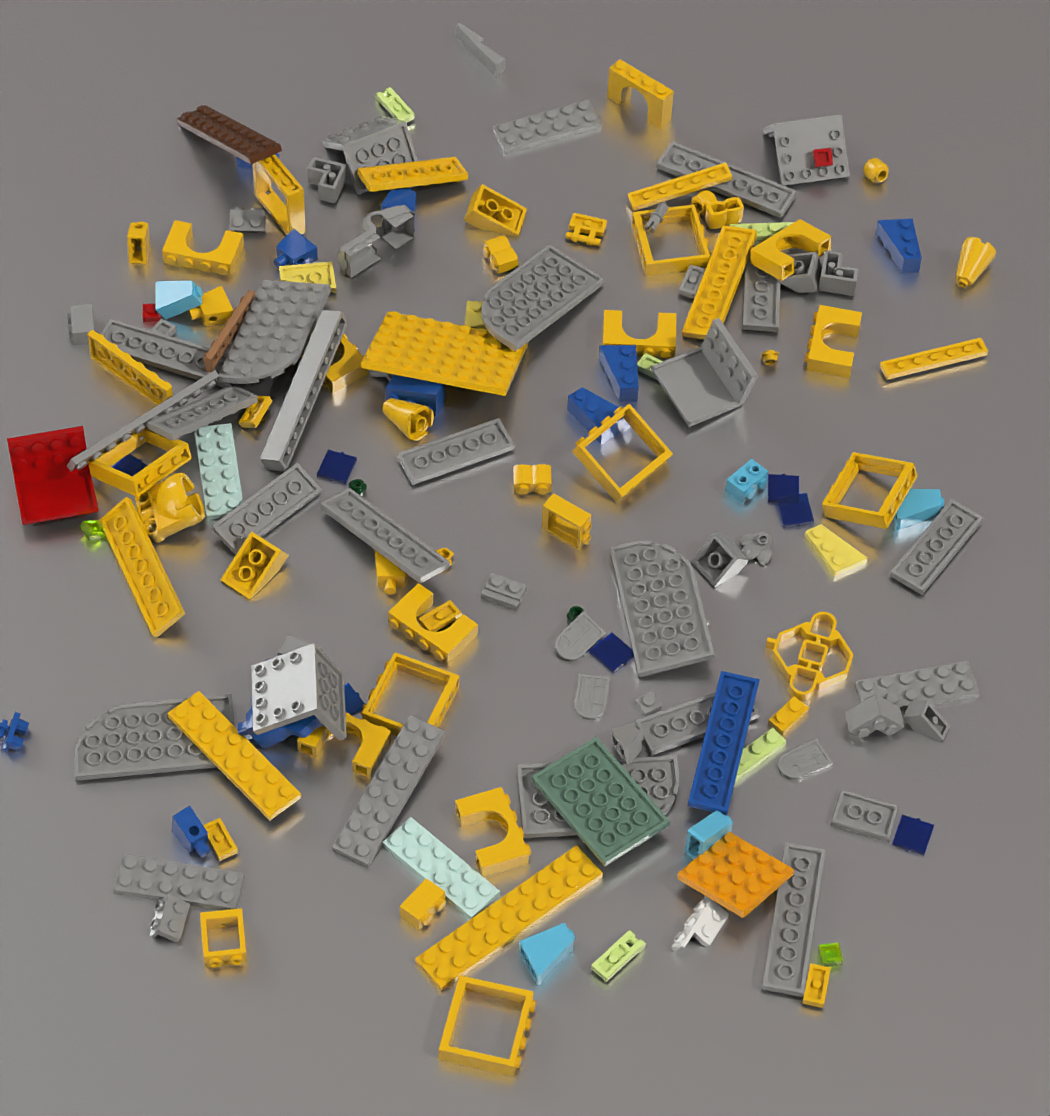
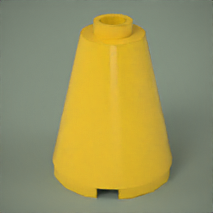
M967 237L964 240L955 277L960 287H971L994 260L996 250L990 243L986 242L984 244L977 237Z
M390 398L383 404L384 415L413 441H418L425 437L428 433L426 432L428 426L431 427L433 424L434 414L428 406Z

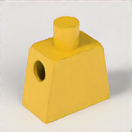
M132 222L127 234L129 263L147 264L150 246L149 224ZM140 245L141 250H137L136 247Z
M219 286L203 294L202 305L188 311L191 320L201 318L205 326L225 324L227 319L231 318L233 308L223 287Z
M375 550L377 584L379 587H385L384 592L386 594L393 595L396 593V588H404L406 586L409 575Z

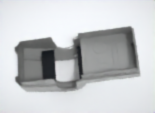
M400 205L367 214L362 221L364 233L342 245L340 251L337 252L340 272L344 276L348 275L352 278L380 260L381 258L376 255L377 249L372 245V242L379 238H382L395 249L414 238L415 213L407 206ZM372 216H380L382 218V223L379 227H376L370 221Z

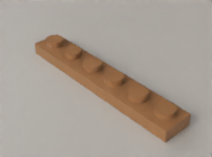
M248 290L246 295L241 297L240 304L234 308L231 318L227 319L225 327L219 331L218 338L212 342L210 350L204 354L205 371L211 373L238 333L248 309L255 299L254 291Z

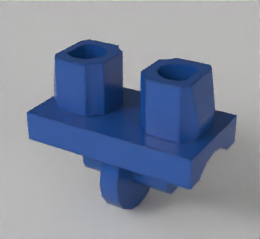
M15 712L9 725H7L8 721L5 719L0 723V739L6 736L1 749L3 752L7 753L9 748L20 751L24 738L14 734L17 732L25 735L29 722L19 719L21 713Z

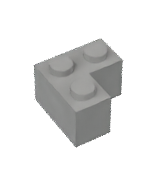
M313 156L307 168L308 183L318 185L319 200L336 203L347 180L346 164Z
M825 250L819 291L854 296L858 269L841 266L843 253Z
M876 694L845 712L849 732L860 738L867 737L875 730L890 736L904 727L900 707Z

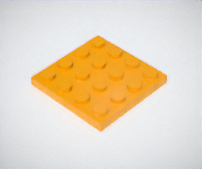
M728 832L707 851L700 854L678 872L677 879L744 918L793 876L794 869L735 834Z

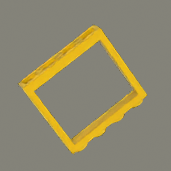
M275 154L252 164L254 195L286 235L293 229L297 230L300 234L306 233L304 189ZM271 180L285 196L286 206L272 190Z
M695 205L668 208L663 216L662 223H659V225L689 221L699 255L653 261L644 226L650 219V214L655 209L632 212V227L646 276L684 272L688 270L690 264L706 269L711 257V250H708L707 237H704V226L700 224V213L696 212Z
M630 404L624 408L622 406L617 408L613 412L615 415L612 418L607 416L601 422L602 426L599 428L596 426L588 432L589 436L586 439L581 437L575 443L576 447L572 451L615 502L619 501L673 455ZM621 418H624L657 458L619 488L585 448Z
M145 426L146 428L139 434H136V432L131 434V438L126 442H118L117 446L110 452H107V450L102 452V456L97 460L93 461L91 459L88 461V465L93 478L138 497L192 459L189 445L179 439L169 440ZM145 442L168 451L134 476L111 467Z
M853 452L849 460L846 461L842 472L838 474L834 485L831 486L828 495L823 499L822 509L824 510L825 517L887 529L918 477L915 464ZM859 470L898 477L878 512L839 505Z
M394 652L391 659L386 661L383 674H379L376 688L371 689L368 703L363 705V710L360 713L362 719L377 726H384L391 730L392 735L398 736L404 724L374 714L398 669L445 686L427 723L439 728L460 686V675Z
M459 975L439 1046L438 1059L514 1076L515 1069H519L522 1057L519 1056L520 1050H524L527 1038L524 1037L525 1031L529 1032L532 1019H529L530 1012L534 1013L537 1000H533L534 992ZM466 990L524 1003L510 1059L451 1046Z

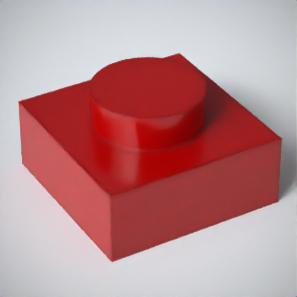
M831 148L813 150L815 168L833 165Z
M156 303L143 304V322H159L161 315L156 311Z

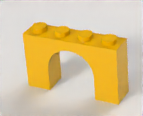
M621 59L609 68L607 98L621 105L631 96V88H634L644 96L648 104L647 122L661 130L671 121L673 90Z
M799 219L751 249V264L783 281L794 274V258L781 252L782 250L798 248L808 253L817 252L818 257H821L825 254V250L831 251V236Z
M174 220L162 249L163 263L232 276L244 246L243 233L226 230L218 248L211 252L199 253L188 247L193 236L192 223Z
M819 305V310L814 312L813 322H816V324L811 326L810 335L813 338H809L807 349H810V352L805 354L804 362L807 363V371L850 378L854 353L832 349L822 339L830 334H841L858 338L862 312Z
M604 310L603 345H636L637 357H642L646 353L657 358H673L676 351V313H658L657 332L647 339H635L623 331L622 311Z
M344 333L337 348V351L343 357L329 367L323 382L332 393L369 374V369L361 368V361L364 356L359 352L356 345L350 343Z
M418 583L388 612V623L393 629L403 633L407 639L419 644L421 649L433 654L438 661H443L448 665L478 636V624L462 614L449 628L443 631L432 632L422 628L417 621L433 605V593Z
M346 713V733L356 736L362 743L352 761L353 772L371 779L391 742V730ZM320 726L307 737L298 738V751L316 758L325 741L332 734L325 726Z
M502 787L455 800V812L461 827L482 821H493L503 826L507 832V836L500 843L475 850V862L483 877L529 863V855H531L529 844H525L523 840L524 833L522 827L517 826L516 813L510 809V798L507 793L504 794Z

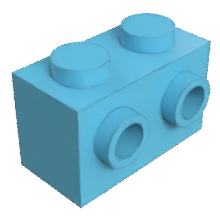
M751 458L726 480L725 491L740 503H743L745 500L751 499L758 489L766 486L768 470Z

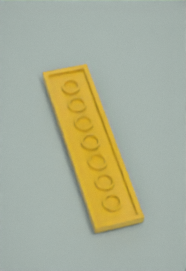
M722 226L681 331L683 337L704 340L713 320L720 318L724 324L756 240L757 230Z
M125 497L99 521L152 635L159 637L184 616L185 612L132 500Z
M200 691L168 712V718L269 821L301 798V793L244 736L238 733V730Z

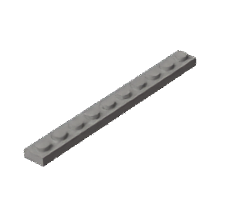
M214 370L73 457L67 464L68 469L71 472L75 469L81 470L91 459L95 461L100 458L102 452L113 450L118 442L124 443L131 438V434L142 432L146 428L145 426L148 421L173 411L176 406H184L191 397L193 399L197 398L202 394V390L205 388L209 390L217 384L215 381L219 374Z

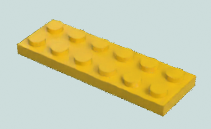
M456 157L358 168L357 173L369 192L468 180L467 171Z
M94 330L87 333L90 357L157 406L173 396L172 386L169 382L160 379L155 372L149 371L141 362L135 361L128 353L120 350L116 344L106 340L102 334H98Z

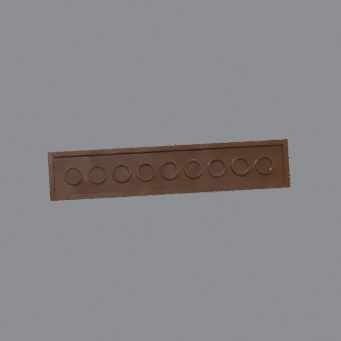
M201 105L196 108L197 110L185 112L181 117L176 118L178 125L251 165L282 151L281 144L206 105Z

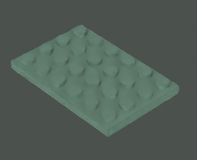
M597 737L531 776V781L604 867L670 826L669 819Z

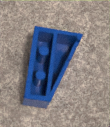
M913 218L878 220L875 235L881 239L883 247L889 251L891 259L900 272H919L922 257Z
M599 345L598 360L605 369V374L611 382L618 401L637 402L639 385L636 345Z
M394 374L386 387V400L395 398L428 406L436 418L445 404V384Z
M583 387L568 395L567 410L588 432L595 426L597 428L602 426L601 422L607 416L612 418L615 415L613 412L619 408ZM621 418L596 440L603 444L629 429L630 425L624 418Z

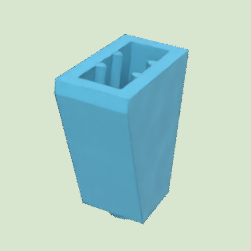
M193 281L156 282V311L165 320L202 305L203 291Z
M910 489L894 516L895 530H901L937 517L940 509L944 508V497H941L940 489Z
M716 810L687 831L685 852L694 859L703 854L726 833L732 832L733 821L731 818Z
M565 923L519 941V953L537 985L541 984L573 950L575 935L572 929L567 928Z

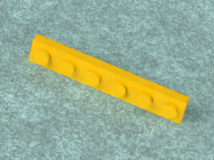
M722 163L628 193L627 196L633 211L730 181L732 180V175L727 163Z
M980 337L882 361L880 368L886 380L986 356L988 350Z

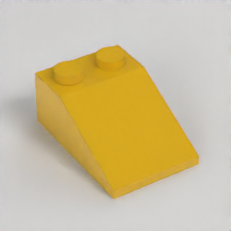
M481 184L472 195L464 221L478 229L517 237L527 208Z
M251 531L220 580L252 600L278 573L289 555Z

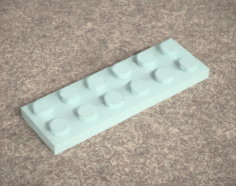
M231 423L206 426L194 430L207 521L222 519L243 503Z
M412 817L382 842V847L423 881L427 878L445 891V900L469 920L482 912L500 895V890Z

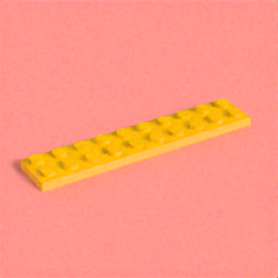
M576 845L417 956L415 963L438 989L443 991L457 981L459 975L464 976L601 879L603 873Z

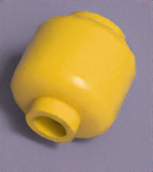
M871 158L865 163L863 174L871 182L881 183L888 177L889 168L880 159Z
M703 190L692 198L691 205H695L697 213L705 216L706 206L717 201L711 191Z

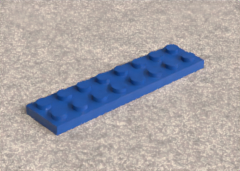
M721 671L688 800V807L710 812L717 810L724 815L728 814L760 679Z

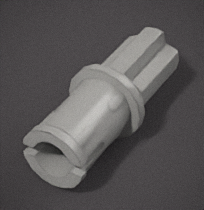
M660 202L655 211L650 214V219L644 226L646 232L651 227L649 233L653 234L659 223H662L663 216L668 210L665 202Z

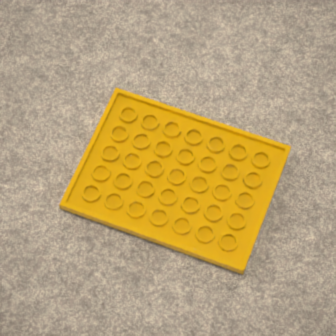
M392 311L387 312L361 361V368L506 396L528 342L517 351H514L495 339L487 329H476L468 325H455L451 322H440L432 318L424 319L415 315H404Z

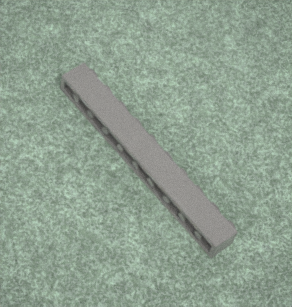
M322 310L320 317L317 319V324L311 333L310 341L305 348L302 360L299 362L297 372L292 379L289 391L286 393L284 403L280 407L278 417L273 424L270 436L267 438L265 448L261 452L260 460L267 470L287 471L348 324L342 311Z

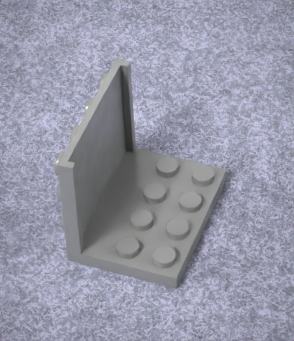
M841 114L774 123L763 128V135L769 134V137H775L781 185L850 177ZM831 148L833 165L815 168L813 150Z
M380 116L374 118V122L369 124L368 122L358 125V128L344 129L342 134L337 135V133L328 135V139L323 140L324 147L344 152L357 194L369 191L357 174L358 168L418 161L406 121Z
M720 318L712 321L701 347L653 365L651 371L688 427L742 406L758 376Z
M315 643L251 666L253 732L259 735L315 715L320 723L339 741L347 738L344 673Z

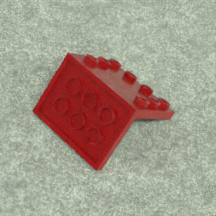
M83 426L7 438L22 525L99 512L89 465L87 464L81 470L75 469L72 472L67 467V464L73 457L87 449Z

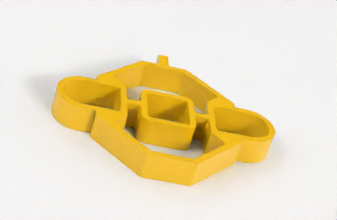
M828 612L814 614L810 622H805L780 632L777 639L767 638L766 648L773 650V660L786 680L790 682L789 694L791 697L795 696L800 701L812 698L815 690H821L845 680L854 654L836 630L837 621L835 617ZM819 621L829 623L832 627L830 636L825 637L811 633L813 625ZM801 634L804 642L797 664L787 667L777 652L780 642ZM838 645L848 660L846 669L825 678L821 671L827 657L828 648ZM805 649L823 654L821 662L802 658ZM796 675L814 679L812 688L808 691L797 690L793 686Z

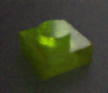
M98 520L83 521L80 525L88 540H103L106 536Z
M840 943L821 944L818 946L821 966L829 967L843 964Z

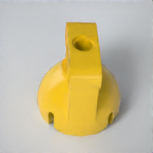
M176 473L169 476L166 480L155 484L140 496H135L137 513L149 538L156 543L163 541L166 537L200 523L205 517L204 506L197 492L189 496L186 494V492L194 489V484L185 473Z

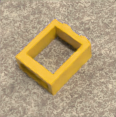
M553 493L543 505L541 528L578 550L590 541L591 514Z
M242 908L201 912L200 919L205 967L217 968L221 965L247 963ZM238 926L239 949L209 952L208 929Z

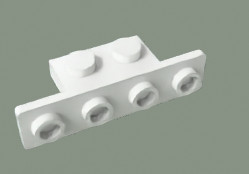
M705 896L695 906L694 914L685 921L683 931L674 938L675 943L672 949L674 951L683 949L692 936L704 947L710 946L730 914L718 903Z

